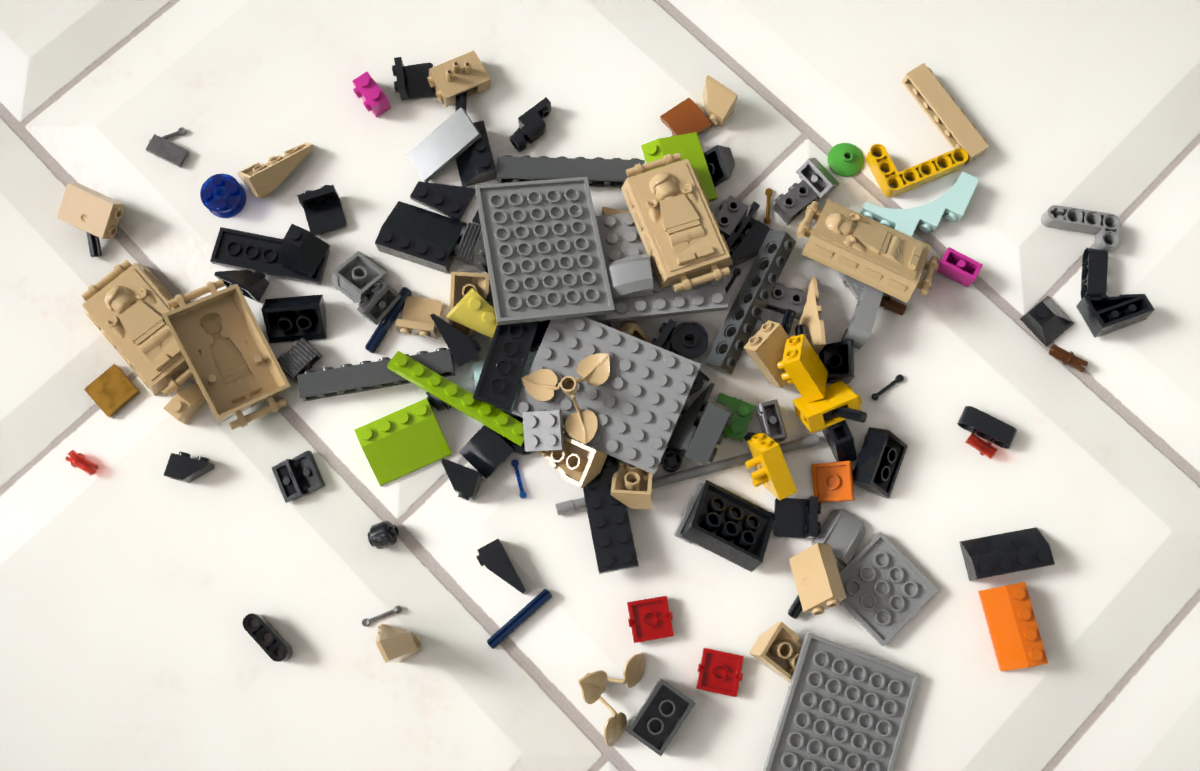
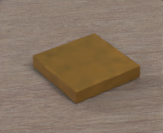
M115 364L84 389L109 418L140 393L136 386Z

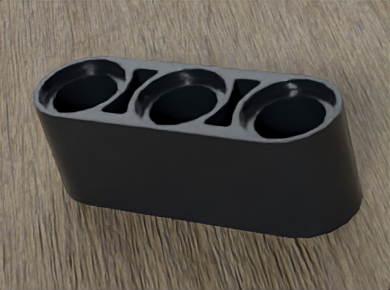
M1086 248L1084 250L1081 273V299L1084 296L1092 298L1106 295L1108 252L1106 250Z
M965 406L957 423L961 428L1005 449L1010 448L1017 433V429L971 406Z
M251 613L245 616L242 622L244 629L273 661L284 662L292 657V647L263 615ZM256 617L258 625L256 628H252L251 621ZM269 632L272 638L269 643H266L264 636ZM280 647H283L285 650L282 658L277 654Z

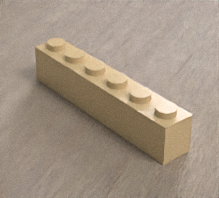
M923 63L906 73L902 83L953 149L963 148L968 152V159L965 165L982 156L989 148L986 139L981 137L975 125L967 119L964 111L957 106L954 98L946 92L943 84L933 75L932 70Z

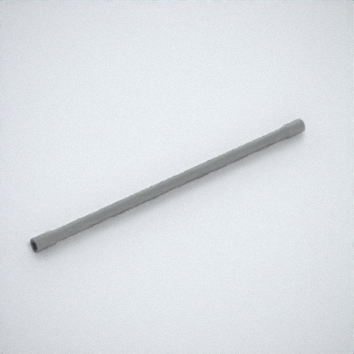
M817 434L780 444L779 446L784 454L820 445V440ZM750 452L709 463L706 466L702 465L653 479L652 489L743 465L746 461L752 459L753 456ZM585 497L555 504L558 515L586 507Z

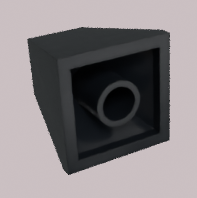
M716 145L705 152L704 156L714 187H717L730 179L735 167L731 149Z
M291 224L282 241L279 263L313 279L331 246L308 230Z
M250 270L218 271L214 274L218 280H223L226 288L238 284L243 296L258 303L270 284L265 279L266 276L257 270L255 272Z
M1049 296L1045 297L1020 318L1046 347L1074 324Z
M443 458L441 462L455 492L458 493V497L469 501L470 498L475 500L484 479L481 473Z

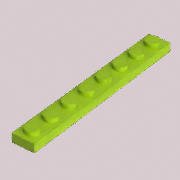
M397 351L387 364V368L517 445L521 446L523 444V423L490 404L473 399L474 395L400 351Z

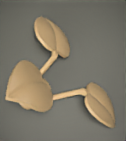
M598 353L582 359L576 369L578 375L583 377L581 379L565 376L558 383L556 374L549 369H540L522 377L525 389L538 401H550L554 397V390H559L560 388L566 395L571 396L577 413L570 414L565 421L566 432L571 438L583 444H588L594 438L598 428L597 417L589 409L581 412L574 394L578 391V382L586 380L590 386L596 387L603 385L608 380L610 375L609 354Z
M643 652L633 655L627 661L623 670V679L608 678L605 671L598 670L587 673L578 680L583 699L587 704H593L599 699L612 712L613 717L606 721L604 727V739L609 747L623 734L627 718L623 712L617 714L601 697V694L606 690V682L626 683L629 688L637 685L645 671L646 661Z

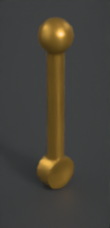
M770 188L766 189L765 195L767 196L766 217L764 218L765 224H769L771 222V219L769 218L770 196L772 195L773 190Z

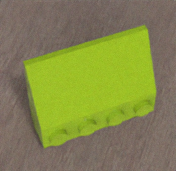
M697 132L659 138L641 145L646 163L664 158V155L680 153L681 160L688 159L692 168L694 167L701 183V189L704 190L708 201L711 202L718 199Z
M427 398L354 430L380 486L452 455Z

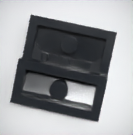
M484 425L459 453L485 479H488L500 464L507 460L515 448L502 435Z
M306 451L293 459H286L272 467L285 503L299 499L325 486L311 451Z

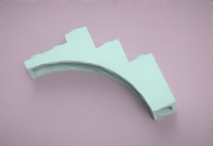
M962 171L953 186L945 194L923 206L909 209H891L865 202L860 214L912 237L916 227L923 232L932 234L942 216L946 220L956 223L962 218L979 178Z

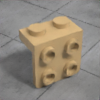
M407 296L402 318L397 319L396 328L404 335L414 334L423 338H437L438 328L430 315L434 313L441 317L442 302Z

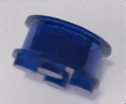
M215 174L209 177L202 185L200 191L203 205L213 215L220 218H230L237 215L246 204L247 197L244 188L233 176L228 174Z

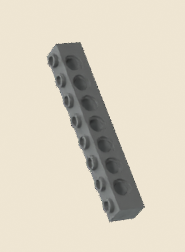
M769 230L705 360V363L715 371L732 375L744 350L743 347L747 344L796 244V241L787 232Z

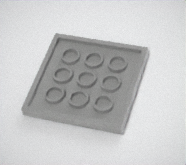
M879 532L839 572L847 597L839 603L881 646H885L938 591L931 581L882 532Z

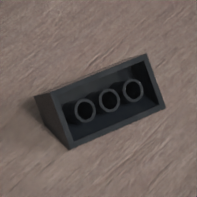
M1037 527L959 542L969 581L1055 565L1050 545Z

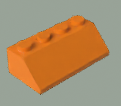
M1021 582L978 591L1000 671L1047 664L1048 660L1026 583Z

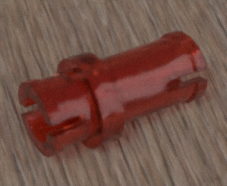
M973 432L965 441V443L978 450L980 455H985L989 459L998 450L991 446L992 443L989 441L985 442Z
M75 450L67 454L71 457L66 456L65 458L66 461L71 463L72 467H78L90 476L94 475L99 467L97 464L86 459L84 454L77 453Z

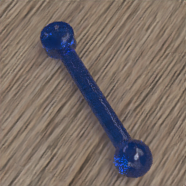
M514 459L511 465L515 469L520 489L519 497L524 499L527 497V493L523 489L518 469L519 462Z

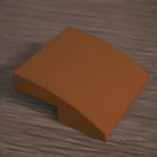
M690 98L685 99L660 116L661 121L672 131V136L697 132L700 135L712 127L706 115Z

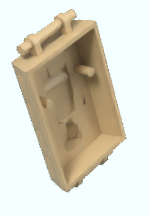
M680 153L664 155V158L642 165L639 163L634 165L633 168L627 169L626 174L628 178L625 180L621 191L646 253L649 255L650 263L660 287L664 288L673 285L675 292L681 290L688 291L693 286L714 279L717 281L722 279L723 276L729 275L730 269L727 266L733 265L730 250L723 234H720L718 222L714 213L710 210L709 201L704 190L701 189L699 178L689 160H681Z
M829 199L822 212L818 210L819 204L816 201H813L807 207L806 215L803 221L799 223L796 233L798 238H803L804 236L809 238L802 255L906 303L916 287L920 289L921 295H927L933 284L934 272L937 271L939 266V258L937 256H932L929 261L926 260L931 248L930 245ZM812 218L817 220L814 229L809 227ZM923 269L927 270L924 279H920Z
M125 260L122 264H117L113 267L114 270L95 285L92 284L88 287V290L81 295L86 300L82 306L86 315L153 395L156 396L162 391L165 396H168L173 391L179 390L180 385L193 376L162 314L177 309L179 306L168 308L166 301L174 299V297L147 266L137 263L132 265L128 260Z
M220 279L216 282L210 281L206 283V286L184 295L178 294L174 296V299L166 301L169 309L175 306H179V308L164 313L162 316L216 420L224 421L235 415L237 416V420L229 423L231 429L234 430L240 426L243 428L249 422L270 412L275 413L279 411V408L286 406L287 403L284 398L275 402L274 397L283 394L291 386L238 284L217 291V289L225 286L223 280ZM209 292L211 293V295H208V296H206V297H203V298H201V299H198V300H196V301H194V302H191V303H189V304H186V303H185V302H188V301H190V300H192V299H195V298H197V297H200V296H202V295H205V294H207V293H209ZM265 401L268 402L267 406L244 416L242 413Z

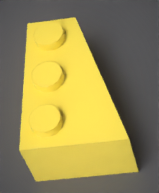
M473 288L446 315L450 320L493 338L497 326L495 310Z

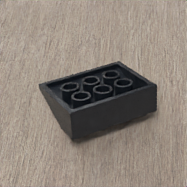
M398 201L382 225L375 245L380 252L448 274L455 258L454 248L457 243L460 244L462 239L460 234L462 228L467 227V223Z
M706 480L688 517L682 537L753 572L763 562L774 523V514Z

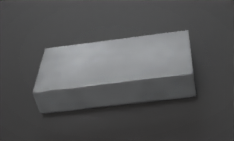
M156 134L153 135L145 149L147 152L181 168L189 154L188 150Z

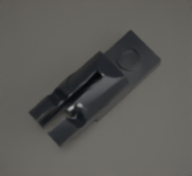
M547 97L518 118L519 128L509 137V140L519 153L527 148L526 142L532 144L546 132V123L542 118L547 117L551 112V102Z

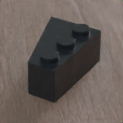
M1125 294L1117 297L1102 295L1101 297L1092 298L1084 296L1076 306L1094 338L1146 320L1155 310L1145 294Z

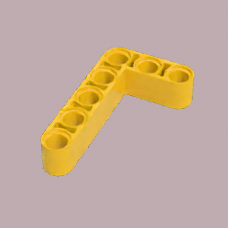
M874 144L866 156V162L883 194L892 198L958 171L967 161L968 152L963 148H956L898 172L886 148L881 144Z

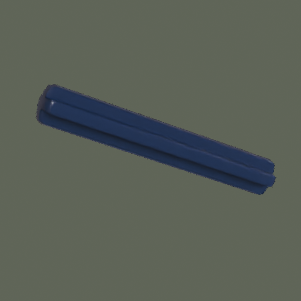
M402 287L399 292L402 297L384 316L365 345V349L370 353H375L404 307L405 299L407 296H411L412 292L410 289Z
M544 589L487 640L488 645L492 649L496 648L551 599L552 594L547 589Z

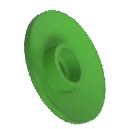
M851 143L837 144L828 154L830 169L842 177L856 175L864 164L863 153L857 146ZM844 155L849 156L850 159H846Z

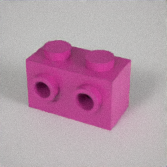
M368 72L363 73L352 81L355 87L353 89L354 93L358 98H362L365 108L368 112L372 111L376 118L391 109L388 98Z
M948 247L938 262L937 272L968 288L975 281L983 264Z

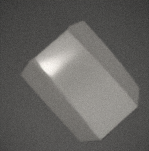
M358 251L332 272V283L337 290L341 291L354 303H360L363 298L372 292L373 286L383 280L387 271L368 255Z
M648 253L622 258L606 265L612 299L653 295V278Z
M845 509L832 510L822 525L820 534L813 539L811 544L831 545L835 560L841 565L846 566L866 533L864 522Z

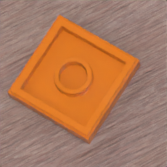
M852 461L812 464L814 497H818V502L855 501Z

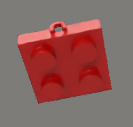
M667 596L627 602L630 618L628 622L629 627L632 629L634 643L674 636L671 622L673 616L672 611H669Z
M703 648L701 662L698 664L697 672L699 673L696 689L737 697L739 681H742L743 677L741 670L744 656Z

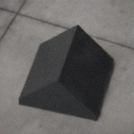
M849 339L826 344L819 353V358L828 371L827 383H836L842 380L845 384H849L855 377L853 340Z

